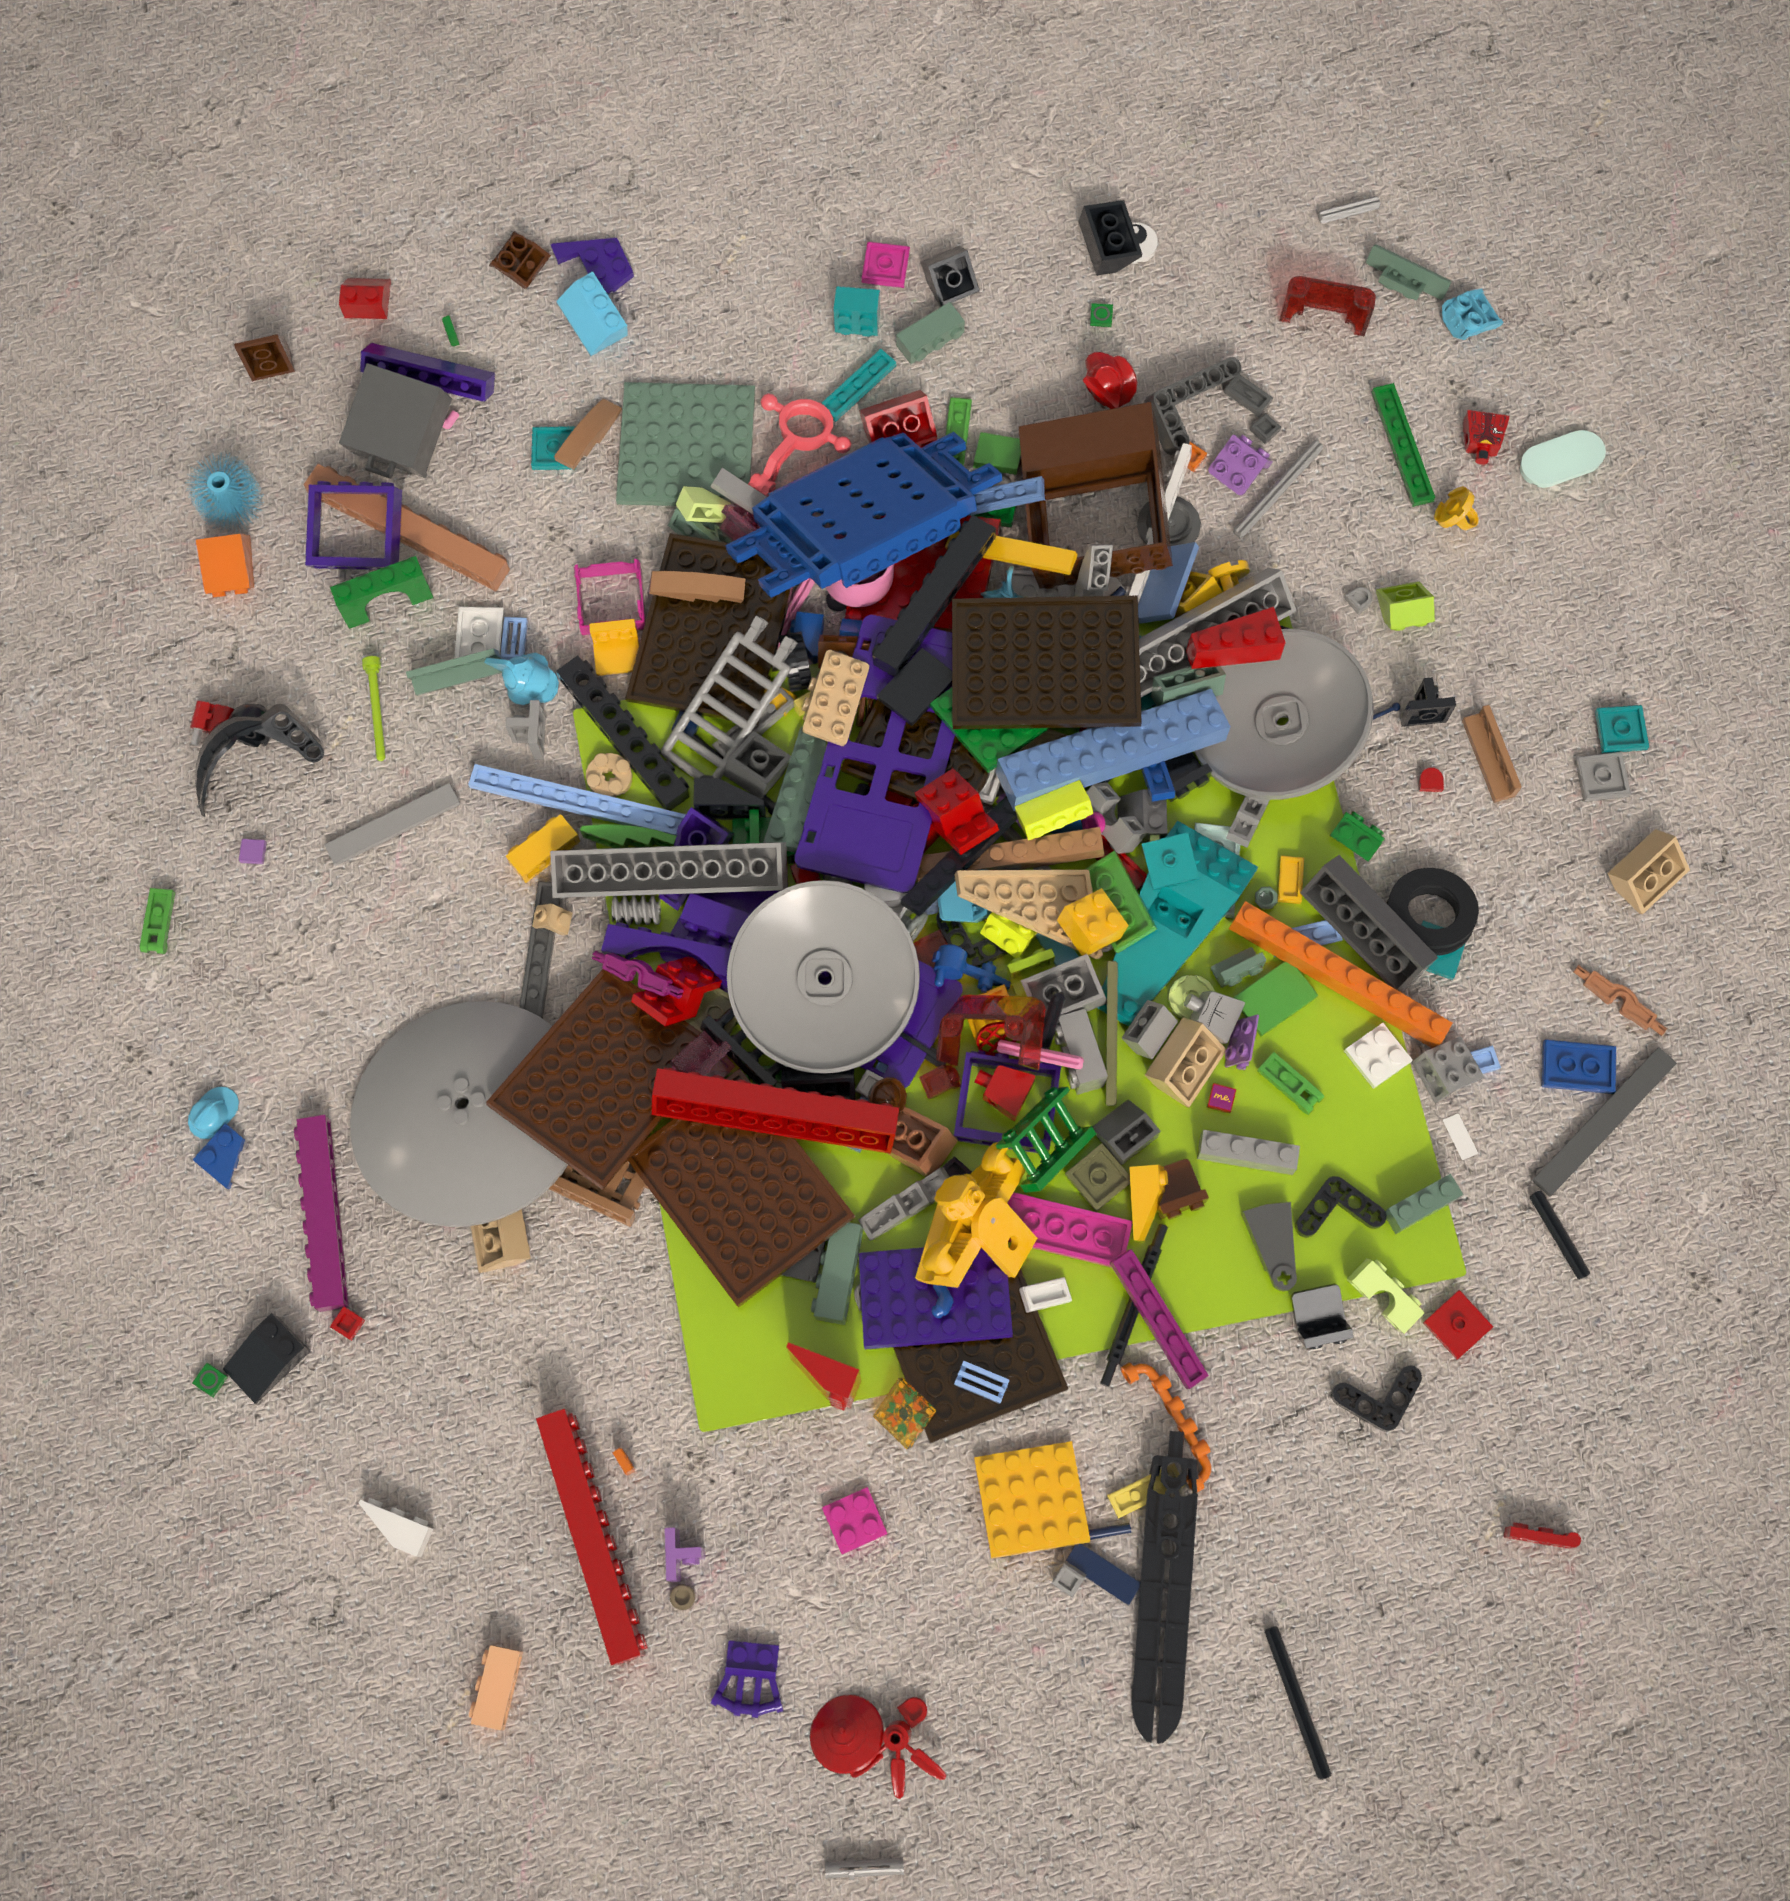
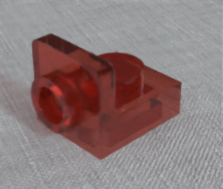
M941 1065L919 1077L928 1099H933L950 1089L961 1087L959 1073L951 1065Z

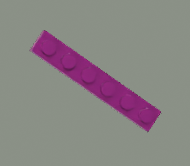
M1127 1250L1111 1261V1267L1184 1387L1191 1389L1208 1377V1373L1133 1250Z

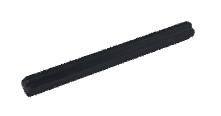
M1277 1626L1270 1627L1265 1630V1635L1317 1778L1319 1780L1327 1779L1332 1773Z

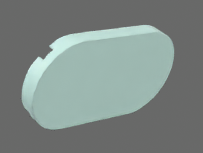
M1574 431L1530 447L1521 459L1520 473L1531 485L1533 483L1541 488L1551 487L1598 469L1605 458V445L1599 436L1590 431Z

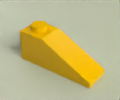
M1160 1165L1129 1167L1133 1237L1135 1241H1145L1164 1195L1165 1185L1168 1184L1167 1171Z

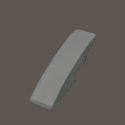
M1245 796L1226 839L1248 847L1270 800Z
M944 1167L937 1169L923 1180L915 1182L901 1193L893 1195L860 1218L859 1222L869 1240H874L936 1202L934 1197L936 1196L937 1189L942 1186L945 1179L949 1178Z

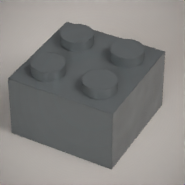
M753 731L729 757L723 775L752 795L762 799L786 772L791 756Z

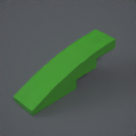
M631 825L582 826L580 829L583 838L610 848H628L629 845L634 847H653L654 844L658 846H674L676 840L675 835Z

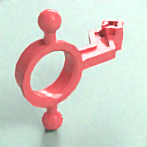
M765 394L761 398V406L767 411L775 410L780 413L779 427L784 440L770 455L763 474L755 473L748 485L768 497V493L776 489L775 481L782 464L795 449L811 451L830 442L838 453L843 454L847 453L851 448L850 439L845 436L837 437L831 433L833 430V417L829 409L823 404L811 399H799L791 401L784 406L778 402L775 395ZM797 415H810L823 423L824 430L819 435L811 438L800 437L789 430L787 422L790 418Z

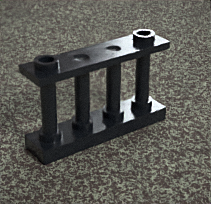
M732 1007L719 1019H713L708 1015L702 1021L700 1029L757 1085L765 1083L773 1087L776 1086L775 1075L785 1065L776 1061L769 1069H764L758 1063V1059L764 1054L760 1049L756 1048L752 1052H747L741 1047V1042L747 1038L742 1029L735 1036H730L724 1030V1026L735 1017Z

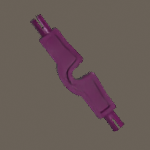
M597 950L592 954L594 955L592 959L602 963L604 970L613 973L624 981H632L637 971L639 988L661 996L670 994L678 999L683 995L681 994L684 992L683 989L673 986L672 979L654 972L652 967L642 960H627L614 953L605 955Z

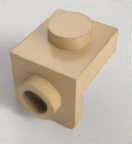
M554 904L538 905L534 913L532 927L536 929L546 928L559 935H568L573 913Z

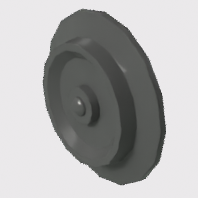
M1178 496L1168 520L1171 546L1195 542L1201 527L1197 510L1190 502ZM1149 502L1145 503L1139 512L1137 520L1139 536L1146 545L1148 543L1146 540L1149 527L1152 528Z

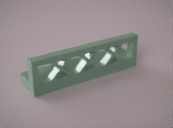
M678 508L675 509L668 523V526L678 535L719 542L724 541L726 543L735 541L714 522L686 521Z
M492 648L406 672L408 679L412 680L415 695L419 696L501 674L502 671L484 663L486 658H501L499 651Z

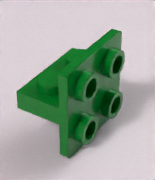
M749 810V818H734L732 820L733 844L764 843L771 817H760L759 810Z
M1354 811L1351 814L1345 812L1330 836L1369 862L1381 844L1384 843L1385 838L1382 837L1384 832L1373 824L1370 828L1363 824L1364 818Z

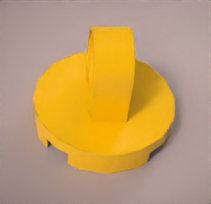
M1464 486L1448 493L1447 495L1450 498L1445 503L1441 501L1435 510L1434 519L1444 528L1452 527L1456 524L1462 530H1468L1477 526L1479 521L1476 511L1472 508L1475 496L1471 490ZM1466 515L1468 516L1470 523L1467 522L1465 517Z
M1238 560L1239 565L1231 566L1230 562L1210 569L1207 575L1213 576L1218 585H1222L1223 592L1239 584V580L1250 573V568L1247 561Z

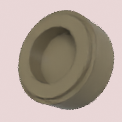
M680 1584L672 1589L670 1602L674 1608L687 1610L695 1603L696 1595L692 1587Z

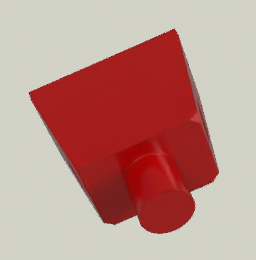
M998 1065L993 1075L980 1069L974 1083L986 1088L983 1095L985 1102L1009 1119L1016 1121L1035 1082L1036 1076Z

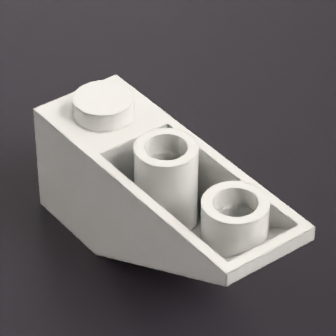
M369 1498L368 1502L359 1501L360 1506L394 1548L416 1557H422L433 1531V1528L427 1526L429 1521L416 1516L413 1520L404 1517L406 1512L394 1507L390 1511L381 1508L383 1503Z

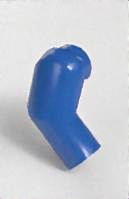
M934 1285L933 1288L939 1298L931 1311L934 1317L941 1318L949 1313L953 1305V1298L947 1286Z

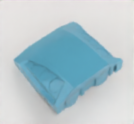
M1482 288L1466 291L1455 298L1446 300L1442 305L1443 321L1453 337L1466 340L1468 337L1496 329L1504 323L1483 294Z

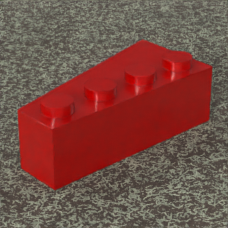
M1271 607L1192 633L1186 652L1191 669L1280 660L1286 642L1275 609Z

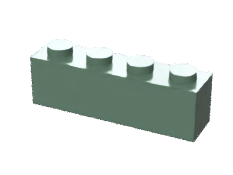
M847 1223L825 1240L828 1241L827 1251L823 1250L821 1255V1265H824L822 1274H818L816 1280V1289H819L818 1296L813 1298L811 1312L814 1313L816 1320L842 1325L846 1324L864 1231L862 1225Z

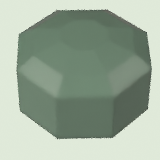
M1261 887L1255 893V902L1262 909H1272L1278 903V894L1271 887Z

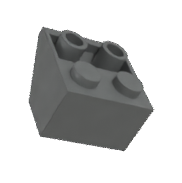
M1126 1100L1093 1126L1096 1137L1121 1166L1157 1139L1161 1132L1149 1116L1130 1100Z

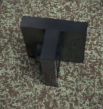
M1433 677L1424 678L1415 694V701L1408 702L1400 718L1401 727L1447 723L1456 707L1455 697L1438 698V686L1434 685Z

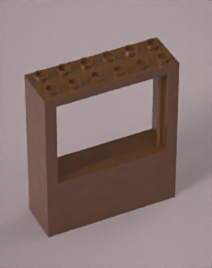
M1151 402L1019 426L1023 480L1040 476L1044 479L1045 500L1025 504L1029 542L1050 546L1046 500L1147 482L1153 544L1112 551L1110 577L1117 578L1130 573L1140 574L1153 569L1163 570L1173 566L1158 425ZM1085 556L1076 558L1070 575L1031 567L1039 589H1052L1055 586L1077 584L1080 568Z

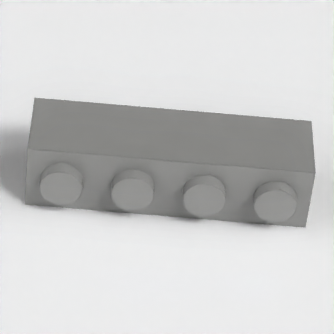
M1203 1130L1200 1135L1197 1159L1293 1175L1297 1170L1300 1146Z

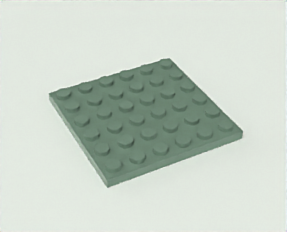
M625 382L616 494L617 505L676 506L682 488L685 486L704 488L730 502L731 508H742L710 486L722 468L747 484L751 480L755 385Z

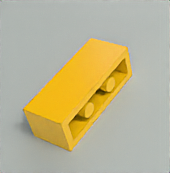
M560 814L557 817L550 818L539 831L530 833L526 838L527 840L522 844L513 846L508 851L506 858L522 880L527 883L551 865L550 851L570 850L581 841L575 830Z

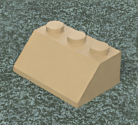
M1655 829L1609 871L1608 876L1615 891L1638 913L1643 915L1690 869L1676 836Z
M1182 1018L1145 1076L1159 1090L1189 1108L1225 1054L1226 1048L1203 1023Z
M522 1209L502 1219L471 1226L479 1273L515 1266L531 1259Z

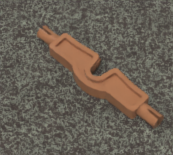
M1580 965L1573 971V973L1585 981L1583 985L1605 1004H1611L1616 997H1621L1623 1004L1619 1009V1013L1635 1022L1644 1030L1650 1027L1662 1036L1668 1029L1655 1020L1657 1015L1639 1003L1636 995L1629 988L1620 984H1613L1598 972L1593 971L1590 973Z

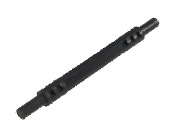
M1163 1224L1158 1225L1152 1244L1148 1245L1141 1264L1150 1280L1162 1253L1160 1248L1168 1229ZM1131 1298L1128 1300L1117 1333L1113 1339V1344L1106 1358L1108 1363L1100 1382L1101 1385L1106 1387L1110 1386L1116 1367L1121 1364V1359L1125 1353L1124 1351L1128 1345V1340L1139 1313Z

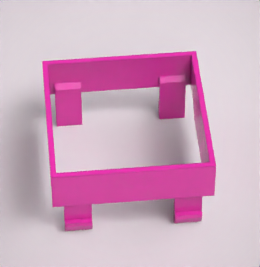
M634 559V563L622 561L591 564L586 568H579L578 564L574 565L578 601L577 619H579V628L582 635L591 634L589 625H584L580 586L581 578L636 573V577L639 579L641 600H637L640 620H636L635 623L637 630L644 629L646 615L641 564L638 559Z

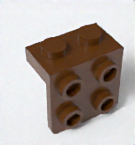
M1188 1159L1163 1166L1168 1174V1184L1165 1185V1192L1157 1209L1160 1220L1168 1217V1220L1181 1216L1183 1211L1190 1209L1193 1212L1205 1207L1204 1204L1209 1199L1206 1189L1201 1190Z

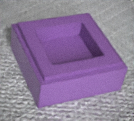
M242 839L239 862L264 864L267 842L265 840Z

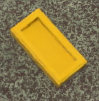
M1280 857L1278 902L1301 904L1302 895L1300 892L1303 888L1304 858Z

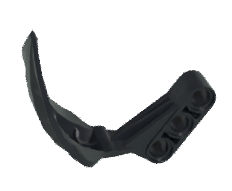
M283 704L272 706L257 718L234 717L218 723L206 737L199 750L196 762L195 787L201 815L205 817L204 804L211 773L218 760L235 744L239 737L247 736L252 731L258 732L298 751L307 761L313 763L320 761L324 756V749L320 739ZM279 714L286 715V718L282 721L275 719ZM295 730L302 731L301 735L296 737L291 734ZM311 746L318 747L317 750L314 752L307 751V749Z

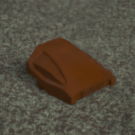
M514 231L489 266L494 267L519 286L527 289L551 255L535 242Z

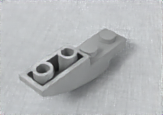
M1091 544L1080 568L1074 597L1103 596V592L1108 591L1113 545Z

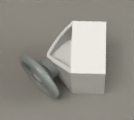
M864 884V890L881 899L898 915L914 941L928 919L927 912H924L920 917L916 915L912 920L909 916L913 912L901 904V899L907 893Z

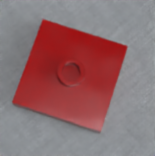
M1460 1290L1423 1322L1456 1360L1494 1327Z

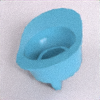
M227 1087L213 1088L193 1105L188 1116V1125L190 1131L195 1136L201 1139H210L225 1123L228 1124L239 1107V1100L234 1091Z

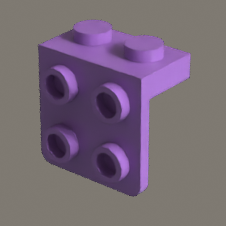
M1233 434L1208 469L1211 475L1238 495H1244L1263 468L1268 469L1273 463L1268 458L1270 454L1261 447L1258 450L1251 445L1253 441L1244 434L1241 437Z

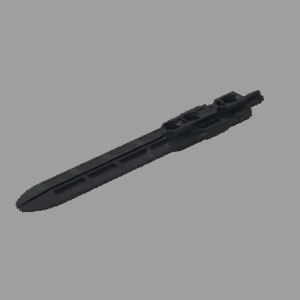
M1169 1431L1168 1456L1155 1455L1152 1458L1149 1471L1151 1478L1146 1500L1132 1691L1133 1719L1142 1737L1152 1743L1154 1708L1155 1706L1160 1707L1157 1744L1164 1743L1173 1734L1182 1716L1198 1494L1196 1479H1199L1198 1465L1195 1459L1183 1458L1185 1432ZM1172 1462H1176L1181 1466L1182 1471L1178 1477H1171L1167 1472V1467ZM1188 1468V1478L1191 1479L1192 1494L1180 1496L1179 1489L1186 1484ZM1160 1469L1161 1483L1167 1489L1165 1494H1159L1153 1490L1156 1476H1159ZM1174 1493L1175 1497L1172 1498L1170 1494ZM1174 1514L1178 1519L1177 1526L1167 1528L1163 1523L1165 1515ZM1170 1539L1175 1542L1176 1550L1174 1553L1167 1554L1163 1552L1161 1545L1164 1540ZM1165 1559L1170 1560L1169 1583H1164ZM1163 1588H1168L1166 1622H1161ZM1160 1627L1165 1628L1163 1661H1158ZM1157 1667H1162L1160 1701L1155 1700Z

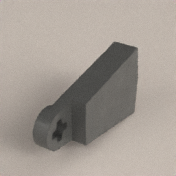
M1291 1202L1266 1204L1243 1211L1241 1214L1272 1285L1279 1291L1292 1289L1296 1284L1297 1275ZM1281 1272H1284L1285 1276H1290L1287 1285H1284L1282 1281L1277 1279L1281 1276Z

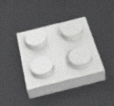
M1384 1023L1344 1050L1373 1089L1412 1062L1411 1057Z

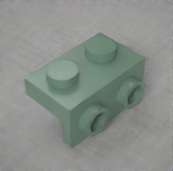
M1250 947L1213 965L1211 971L1221 988L1227 985L1231 987L1241 982L1242 978L1249 974L1254 976L1263 970L1266 958L1262 952L1256 955L1254 949Z

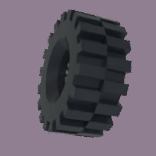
M802 632L779 636L780 645L785 636L798 642L785 660V663L791 668L787 675L790 692L808 689L811 672Z

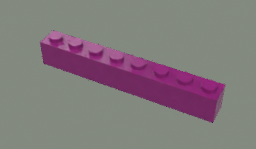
M326 1115L296 1119L297 1127H294V1137L299 1142V1150H296L297 1163L301 1164V1173L298 1174V1181L300 1187L303 1188L304 1197L300 1198L302 1211H305L306 1220H303V1231L308 1237V1244H305V1254L307 1259L310 1258V1268H307L308 1281L312 1282L313 1292L309 1293L310 1304L319 1312L342 1309L343 1306L349 1308L331 1120Z

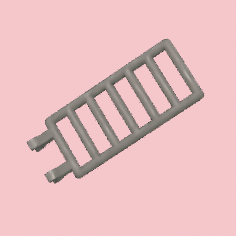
M756 616L746 635L741 632H736L660 750L663 757L693 778H700L705 774L671 751L677 740H680L716 765L717 769L712 776L721 779L729 757L750 735L791 670L790 666L785 663V660L798 642L785 636L774 656L755 642L768 624L761 617ZM739 643L780 670L773 682L732 655ZM727 662L767 689L760 701L720 674ZM714 682L755 709L748 721L708 694ZM702 701L742 728L735 740L695 713ZM690 720L730 747L723 759L683 732Z

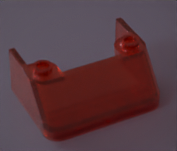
M961 996L940 1022L936 1060L952 1066H958L964 1020L1005 1021L1004 1031L1007 1037L1013 1040H1021L1018 1064L1039 1070L1045 1018L1044 1003L1038 998L1029 996Z

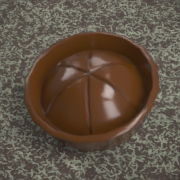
M886 1077L875 1082L868 1092V1101L870 1103L891 1104L899 1108V1114L906 1104L907 1093L905 1087L900 1080L894 1077Z

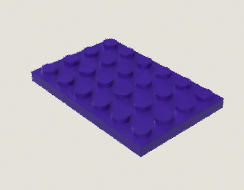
M924 1247L859 1253L864 1349L1013 1337L1008 1275L999 1268L982 1248L979 1250L958 1288L947 1286L953 1298V1305L949 1313L941 1318L934 1317L931 1311L939 1298L933 1288L934 1285L920 1282L915 1278Z

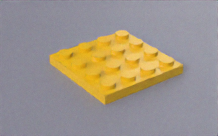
M1072 1441L974 1457L991 1559L1090 1543Z

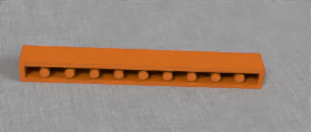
M1246 901L1229 927L1233 932L1282 961L1291 964L1299 971L1430 1048L1439 1046L1443 1042L1453 1024L1446 1018Z

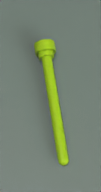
M367 656L362 659V666L365 673L368 674L376 758L378 761H384L386 756L377 673H379L381 668V661L377 656Z

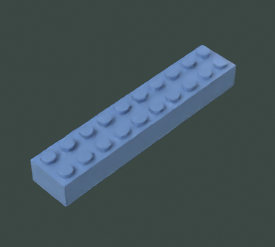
M1212 689L1142 711L1141 727H1093L999 758L996 774L1013 811H1015V806L1080 780L1085 788L1225 741L1231 726Z

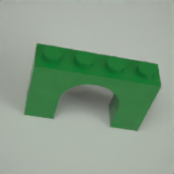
M416 556L330 587L336 606L349 629L370 622L365 607L372 599L382 594L403 592L408 595L412 605L434 598Z

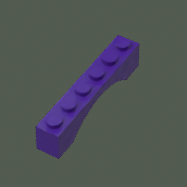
M617 922L615 925L608 924L601 951L605 955L614 953L627 960L653 952L680 953L696 959L711 970L719 979L727 981L728 961L732 946H729V948L721 947L719 943L713 941L701 943L697 942V939L684 936L683 939L676 938L674 934L668 932L656 934L644 927H638V930L632 929L627 924Z

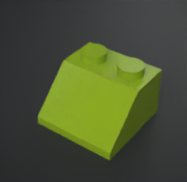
M1420 581L1376 589L1384 623L1391 630L1400 631L1404 630L1405 627L1426 626L1427 623L1435 622L1434 596Z

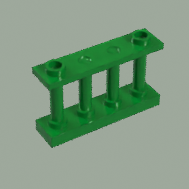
M1052 1087L1044 1093L1045 1097L1012 1129L1003 1133L1002 1139L995 1145L997 1149L1011 1147L1027 1172V1178L1020 1185L1024 1193L1041 1191L1096 1135L1092 1126H1077L1061 1100L1070 1091L1068 1087ZM1053 1107L1056 1108L1069 1130V1136L1065 1140H1063L1048 1115V1112ZM1039 1121L1042 1122L1055 1144V1150L1051 1154H1049L1033 1128ZM1025 1135H1027L1042 1159L1040 1161L1041 1164L1037 1168L1034 1167L1019 1142Z

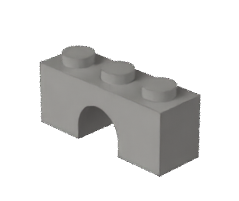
M1107 782L1092 785L1086 793L1090 798L1093 812L1101 813L1105 819V829L1101 834L1104 835L1111 848L1118 854L1133 852L1148 832L1135 816L1121 817L1117 821L1114 810L1116 804L1120 801V797Z

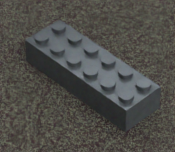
M1340 855L1326 863L1300 892L1389 986L1401 993L1411 986L1438 958Z

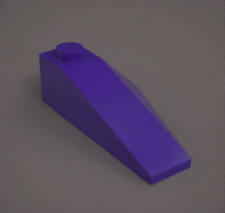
M691 807L678 826L674 846L728 844L734 833L716 820ZM690 893L659 894L658 897L678 911Z

